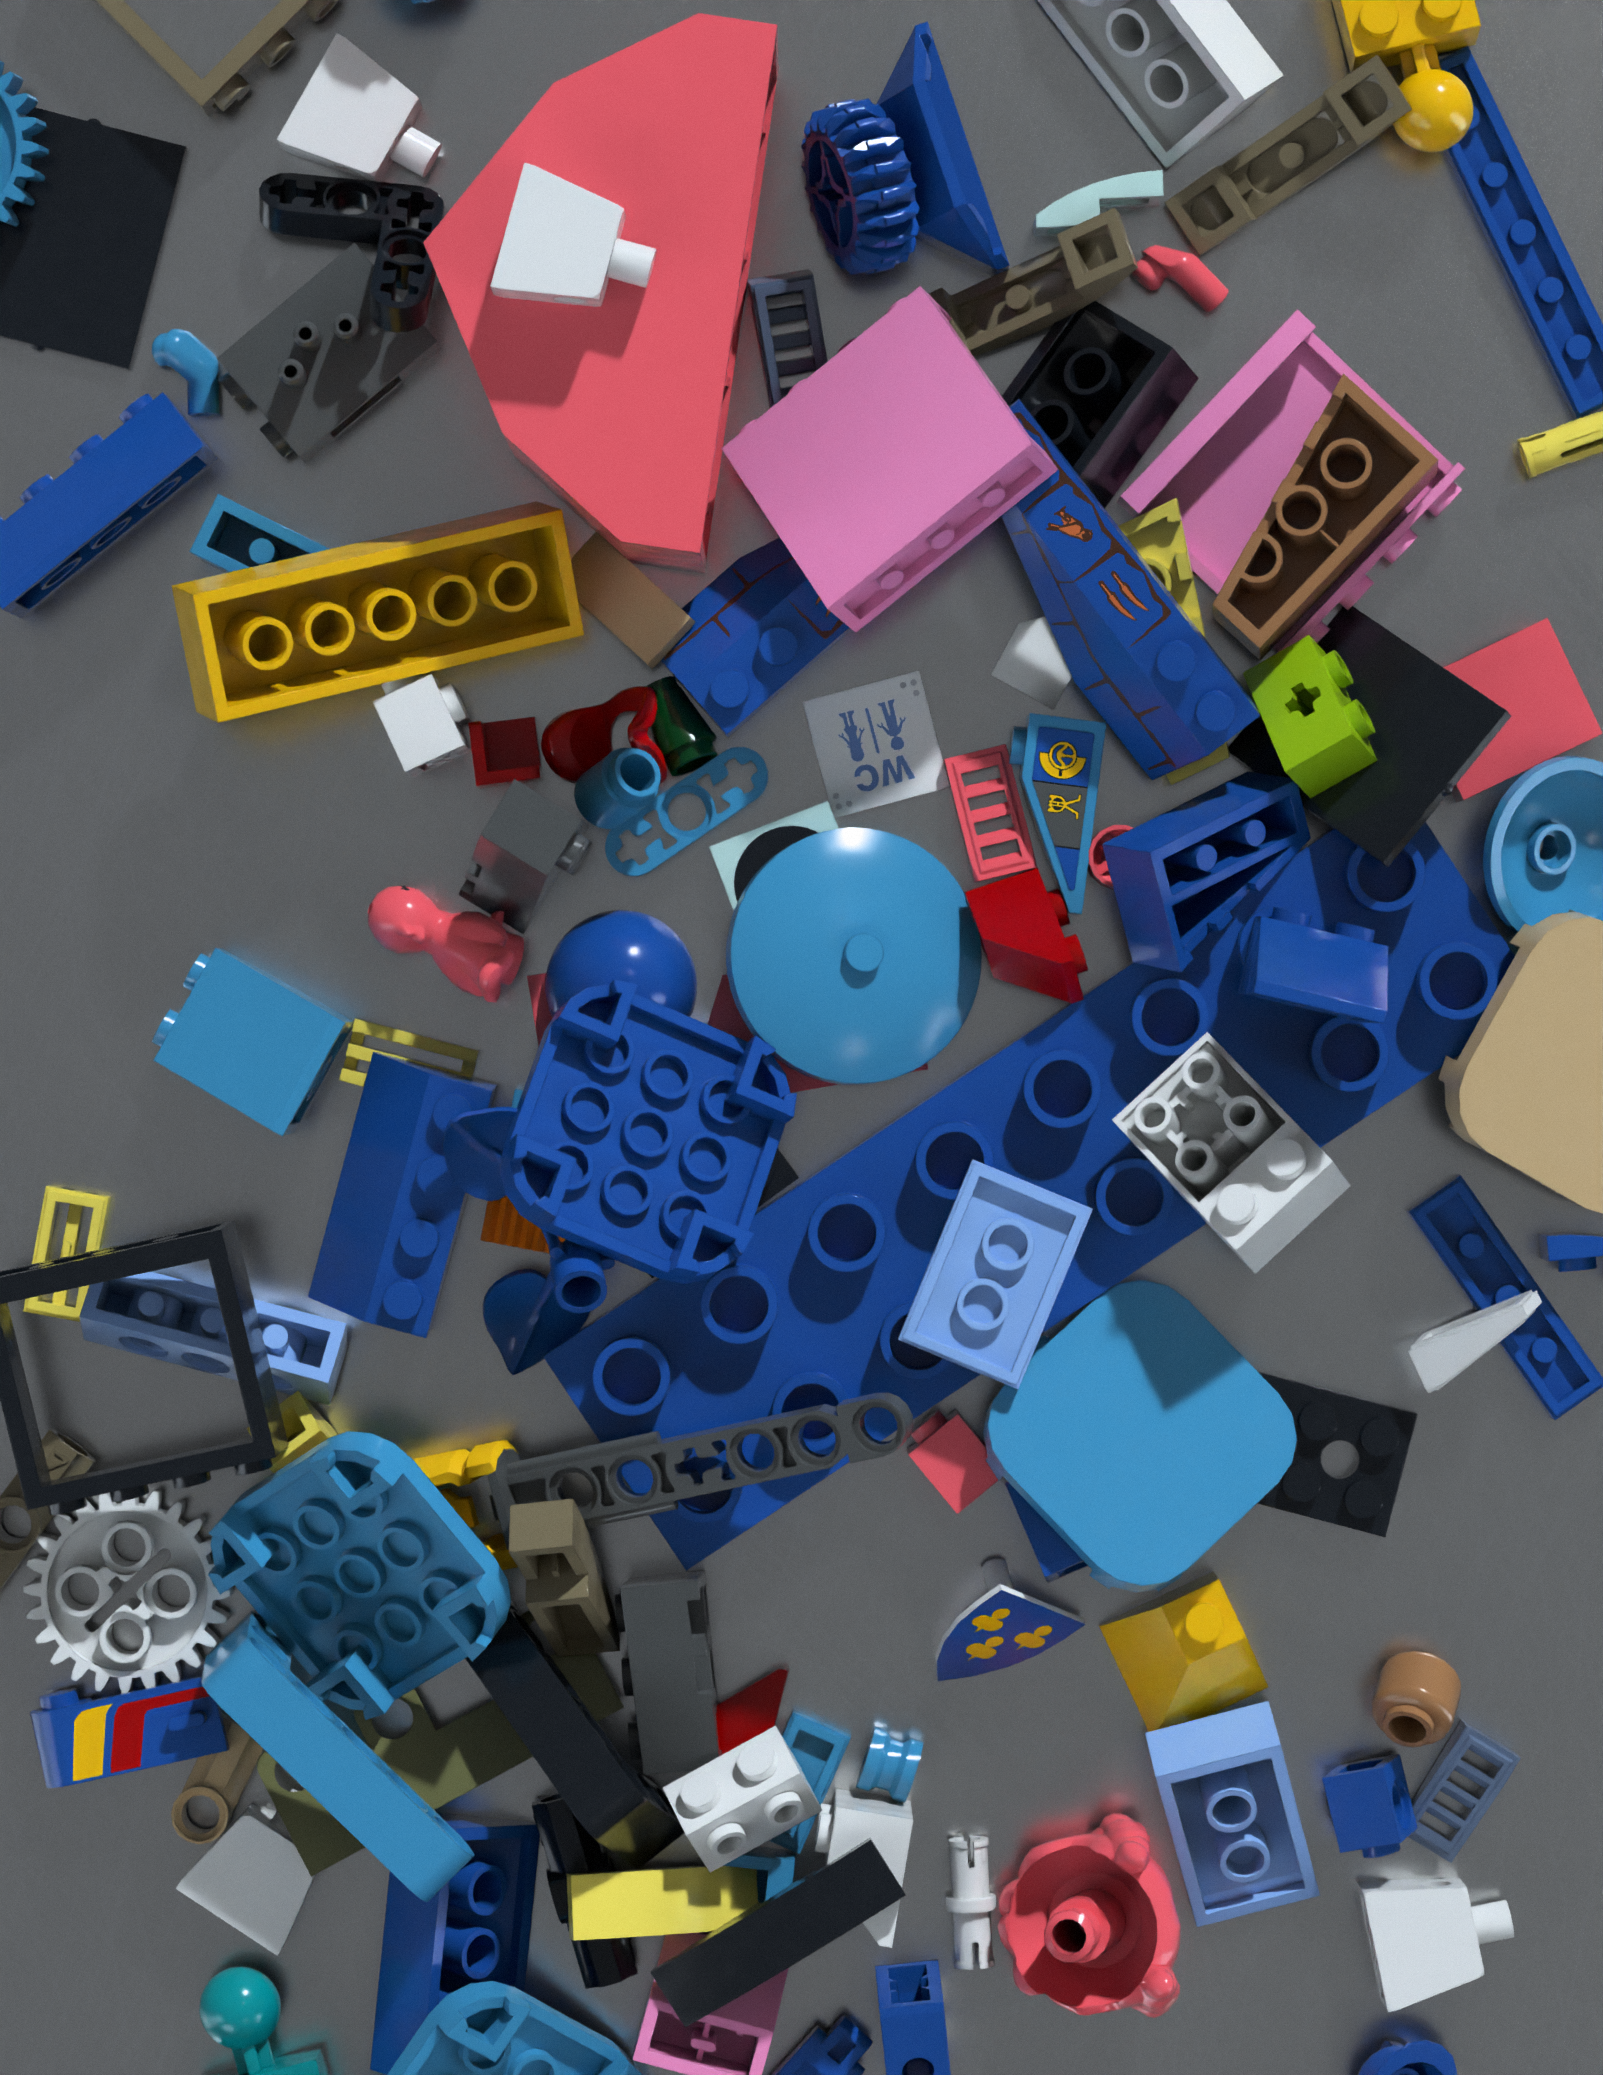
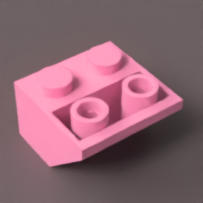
M708 1933L665 1935L656 1967L707 1936ZM789 1968L687 2027H684L653 1977L634 2047L633 2060L685 2075H762Z

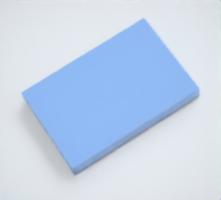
M972 1159L902 1326L898 1340L1019 1389L1093 1209Z

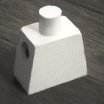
M336 33L277 138L282 149L290 154L362 180L376 182L383 180L393 161L424 178L434 164L442 146L438 141L413 128L422 110L420 99L352 42Z
M524 163L490 287L494 295L503 298L600 307L604 300L609 278L647 288L657 249L620 239L626 218L623 207L535 165Z
M295 1789L290 1790L291 1792H298ZM251 1803L186 1872L176 1889L278 1956L291 1933L316 1874L312 1877L310 1876L278 1811L272 1816Z
M1460 1878L1369 1880L1357 1882L1380 1997L1388 2012L1402 2009L1482 1977L1485 1974L1479 1945L1514 1938V1928L1507 1901L1501 1900L1471 1907L1467 1887Z

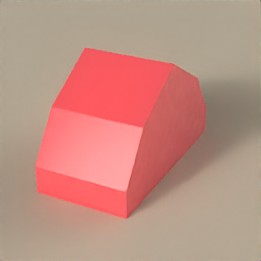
M697 13L554 82L423 242L499 427L516 460L631 563L705 574L723 452L721 448L724 445L779 71L777 24ZM524 163L535 165L624 208L626 218L620 239L657 249L647 288L609 278L604 300L600 307L503 298L493 294L490 285Z

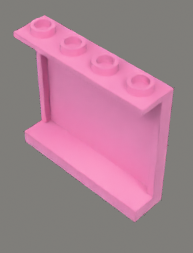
M921 286L907 297L895 302L883 317L857 338L846 342L834 357L808 378L796 383L784 398L758 419L746 424L735 438L721 448L826 608L855 633L1058 470L1046 451L1028 435L949 323L952 319L950 315Z
M1298 309L1129 486L1117 501L1133 518H1136L1168 501L1178 498L1193 575L1217 597L1252 533L1256 531L1282 480L1286 478L1302 450L1303 444L1315 422H1318L1331 399L1332 392L1343 373L1438 459L1436 477L1272 648L1275 653L1282 651L1308 635L1318 643L1330 630L1322 622V619L1338 603L1348 611L1374 584L1366 573L1382 556L1392 564L1414 542L1418 535L1410 529L1412 524L1426 510L1436 518L1462 491L1454 480L1465 470L1459 462L1453 466L1313 333L1316 326Z

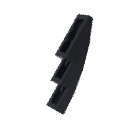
M868 1838L820 1870H813L765 1902H758L651 1970V1974L684 2027H687L801 1961L906 1896L872 1839Z

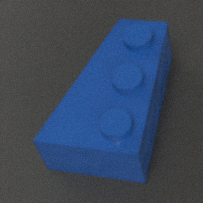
M1247 771L1102 844L1133 963L1182 972L1194 959L1190 952L1212 930L1221 932L1233 919L1230 911L1251 890L1260 891L1311 839L1299 788L1291 778Z

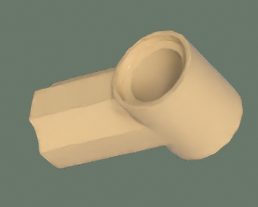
M223 1713L222 1717L230 1749L197 1758L181 1794L173 1803L171 1811L172 1825L177 1834L187 1842L195 1844L210 1843L218 1838L232 1822L234 1811L264 1750L230 1716ZM202 1795L209 1797L216 1803L220 1815L216 1826L202 1829L190 1822L187 1817L186 1808L188 1801L192 1797Z

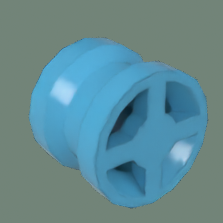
M874 1727L860 1767L856 1788L870 1791L877 1787L888 1791L893 1800L905 1803L914 1781L924 1742L913 1738L901 1742L892 1739L887 1730Z

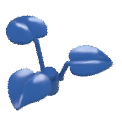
M494 1107L464 1112L451 1119L446 1126L442 1147L447 1169L456 1184L475 1198L496 1201L506 1196L500 1173L503 1145L517 1108ZM542 1230L551 1255L549 1261L550 1272L547 1277L534 1269H520L503 1276L488 1289L482 1304L484 1322L488 1333L504 1359L508 1371L512 1375H516L542 1361L546 1352L581 1329L590 1311L599 1307L606 1298L607 1285L604 1270L614 1267V1259L568 1240L561 1242L558 1236Z

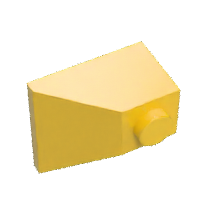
M1214 1571L1099 1625L1149 1732L1207 1717L1268 1688L1249 1641Z

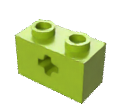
M1308 635L1243 672L1284 771L1310 799L1378 761L1367 738L1375 733V728L1362 704L1357 699L1351 701L1346 687L1354 683L1353 678L1336 650L1326 654L1314 639Z

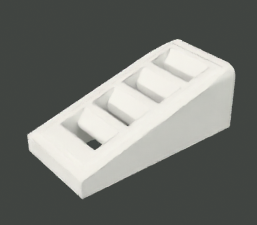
M1529 1290L1423 1333L1410 1346L1411 1349L1408 1352L1426 1391L1431 1394L1433 1391L1441 1389L1526 1322L1542 1303L1538 1292Z

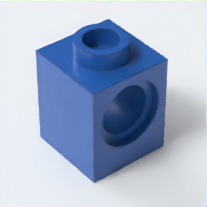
M1400 1754L1340 1764L1322 1778L1340 1853L1362 1850L1363 1858H1377L1398 1852L1401 1849L1399 1843L1417 1829Z

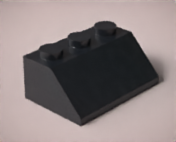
M1094 301L1070 316L1054 323L1004 392L1002 398L1008 406L1020 399L1105 509L1199 378L1173 347L1097 301Z

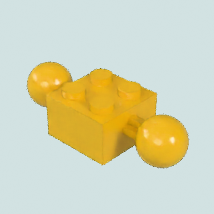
M1332 0L1350 73L1376 55L1380 57L1386 67L1397 64L1401 66L1404 81L1399 85V88L1412 110L1393 124L1398 136L1410 147L1424 152H1439L1457 144L1465 136L1472 123L1473 101L1468 88L1457 76L1441 70L1438 54L1476 45L1481 23L1475 0Z

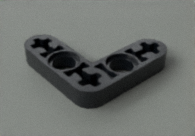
M279 173L270 176L262 182L259 188V215L261 223L270 231L291 236L378 244L370 285L371 319L377 326L386 331L401 333L416 330L425 324L429 315L436 272L423 242L444 218V202L437 192L417 185L298 173ZM344 206H357L367 211L361 214L348 215L338 212L337 209ZM411 217H419L418 229L407 227ZM399 254H413L423 259L416 263H402L392 258ZM396 288L408 290L404 301H395Z

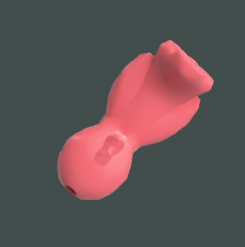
M402 885L390 886L378 892L369 906L368 925L375 939L381 945L397 954L427 952L432 955L434 962L441 972L464 992L478 997L483 996L487 1002H497L501 994V984L509 986L517 975L524 951V939L522 936L506 932L502 926L504 920L503 911H496L489 917L481 912L470 911L452 914L439 910L432 900L419 889Z

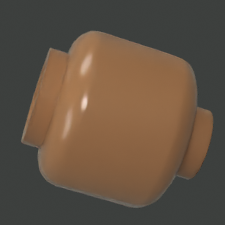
M1420 1651L1399 1653L1388 1659L1380 1672L1372 1698V1716L1377 1726L1386 1736L1399 1745L1413 1748L1433 1744L1443 1739L1453 1725L1461 1697V1681L1456 1671L1446 1661L1432 1653Z

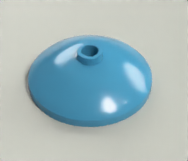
M1563 756L1546 760L1520 776L1507 790L1496 807L1484 844V879L1495 911L1504 924L1515 934L1524 924L1533 926L1552 914L1568 913L1569 909L1603 921V762L1579 756ZM1543 840V848L1540 852V845Z

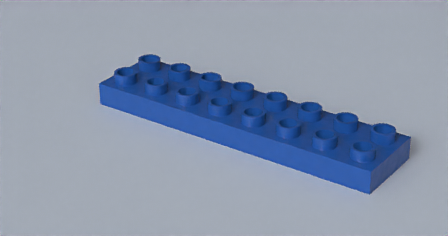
M1426 822L1389 867L1383 865L1331 828L1302 847L1260 891L1251 890L1230 911L1233 919L1221 932L1212 930L1190 952L1194 959L1182 972L1137 964L1131 961L1083 994L1084 1000L1067 1004L755 1213L750 1232L755 1234L743 1254L706 1280L686 1284L656 1278L580 1329L577 1333L546 1352L543 1357L600 1443L659 1431L661 1439L823 1404L836 1407L843 1400L874 1393H891L899 1396L909 1406L913 1419H915L981 1375L898 1340L902 1326L972 1159L1093 1209L1042 1331L1044 1333L1207 1224L1112 1121L1116 1115L1206 1032L1225 1049L1321 1148L1441 1068L1446 1056L1452 1059L1459 1056L1515 955ZM1278 907L1311 915L1309 928L1335 933L1337 922L1375 930L1373 943L1389 946L1388 1008L1385 1023H1363L1237 993L1255 917L1271 918L1273 908ZM873 1407L867 1411L864 1418L865 1428L871 1437L882 1441L897 1431V1421L891 1412L881 1407ZM810 1421L805 1425L803 1439L806 1446L812 1452L829 1454L834 1450L836 1444L835 1434L828 1424L822 1421ZM749 1434L744 1438L742 1451L745 1459L756 1467L770 1466L774 1459V1448L771 1442L760 1434ZM693 1448L692 1455L684 1460V1465L687 1470L696 1469L700 1479H702L703 1473L711 1466L727 1462L726 1449L716 1456L698 1458L695 1448ZM847 1454L832 1468L677 1500L678 1509L649 1516L687 1571L849 1463V1457ZM628 1460L624 1463L622 1476L632 1491L636 1493L648 1492L653 1484V1475L650 1468L639 1460ZM729 1469V1473L733 1475L734 1473Z

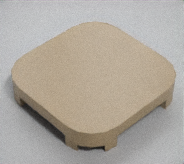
M1569 909L1568 913L1552 914L1533 926L1524 924L1509 942L1519 949L1458 1059L1445 1057L1438 1080L1444 1082L1445 1108L1451 1120L1448 1126L1464 1141L1494 1156L1563 1196L1565 1199L1586 1209L1603 1214V921Z

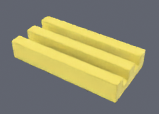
M355 1018L352 1028L353 1032L350 1043H348L346 1059L339 1080L364 1087L367 1073L357 1071L359 1059L371 1062L373 1052L473 1078L480 1050ZM365 1035L463 1060L461 1072L363 1047Z
M50 1185L46 1186L32 1264L48 1261L59 1202L70 1204L60 1258L75 1255L84 1206L93 1208L85 1252L102 1249L111 1196L95 1195ZM89 1285L79 1287L75 1307L66 1306L68 1289L54 1292L52 1303L41 1301L42 1295L25 1299L23 1312L80 1322L79 1316Z

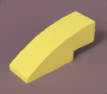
M686 1866L567 1874L569 1939L576 1941L713 1932L758 1903L757 1869L722 1866L710 1873L706 1866Z

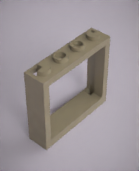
M124 0L93 1L209 117L218 107L224 112L236 99L240 101L250 88V84L246 80L263 63L268 67L278 63L296 42L292 34L309 17L314 22L322 19L333 9L339 0H281L203 79Z

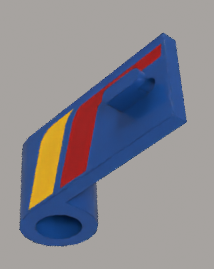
M202 1676L92 1700L91 1697L79 1698L77 1688L60 1690L40 1696L41 1708L31 1711L30 1717L46 1788L79 1784L228 1751L230 1748L221 1708L202 1686ZM199 1711H203V1712L206 1713V1715H207L206 1721H205V1715H204L203 1713L199 1712Z

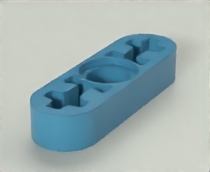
M733 747L722 752L657 796L648 806L609 832L605 842V853L611 866L626 876L639 877L646 875L762 796L768 784V769L765 761L752 749ZM736 759L742 766L752 762L757 768V772L751 777L754 788L744 794L740 788L735 787L720 796L725 802L730 804V807L718 814L711 795L697 784L698 780L706 775H710L714 787L729 775L725 766L729 761ZM684 793L698 796L706 808V816L703 823L698 828L690 831L676 828L670 822L668 816V808L671 801ZM656 810L663 829L675 838L677 843L665 850L661 838H658L646 847L645 852L649 859L644 864L638 865L633 859L621 862L617 856V852L623 848L620 836L629 830L636 837L650 831L654 827L645 821L644 818Z

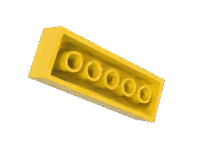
M537 501L172 585L196 712L217 723L584 635L562 509Z

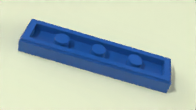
M1458 1174L1407 1210L1409 1216L1476 1311L1529 1290L1538 1292L1542 1303L1526 1322L1500 1341L1499 1344L1553 1420L1558 1419L1603 1387V1377L1461 1175Z

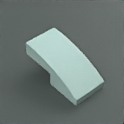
M1163 170L1117 176L1071 192L1036 214L1033 222L1034 237L1056 236L1060 232L1099 215L1100 208L1160 205L1164 196Z

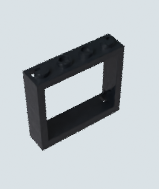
M235 1220L0 1271V1402L27 1510L48 1506L50 1515L64 1514L86 1507L87 1497L105 1493L110 1494L112 1502L130 1500L148 1494V1484L167 1480L172 1481L174 1489L187 1488L211 1480L210 1471L233 1466L237 1476L257 1473L273 1467L271 1458L277 1457L289 1445ZM209 1259L252 1438L51 1481L8 1302Z

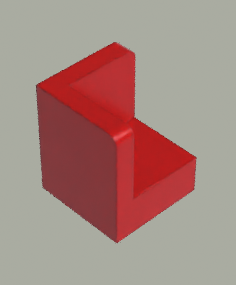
M535 717L483 723L482 721L468 722L475 781L478 788L511 785L514 779L522 784L544 781Z

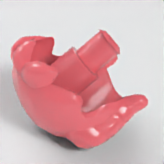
M1114 1813L1103 1818L1100 1827L1090 1834L1065 1837L1032 1848L1020 1864L1018 1878L1005 1886L999 1898L1000 1914L1003 1917H1001L998 1923V1933L1001 1943L1014 1957L1013 1979L1015 1985L1028 1996L1045 1994L1056 2005L1077 2015L1089 2016L1129 2007L1152 2018L1166 2013L1176 2002L1180 1994V1985L1172 1968L1180 1948L1181 1924L1168 1878L1164 1870L1150 1857V1836L1147 1834L1146 1828L1127 1815Z

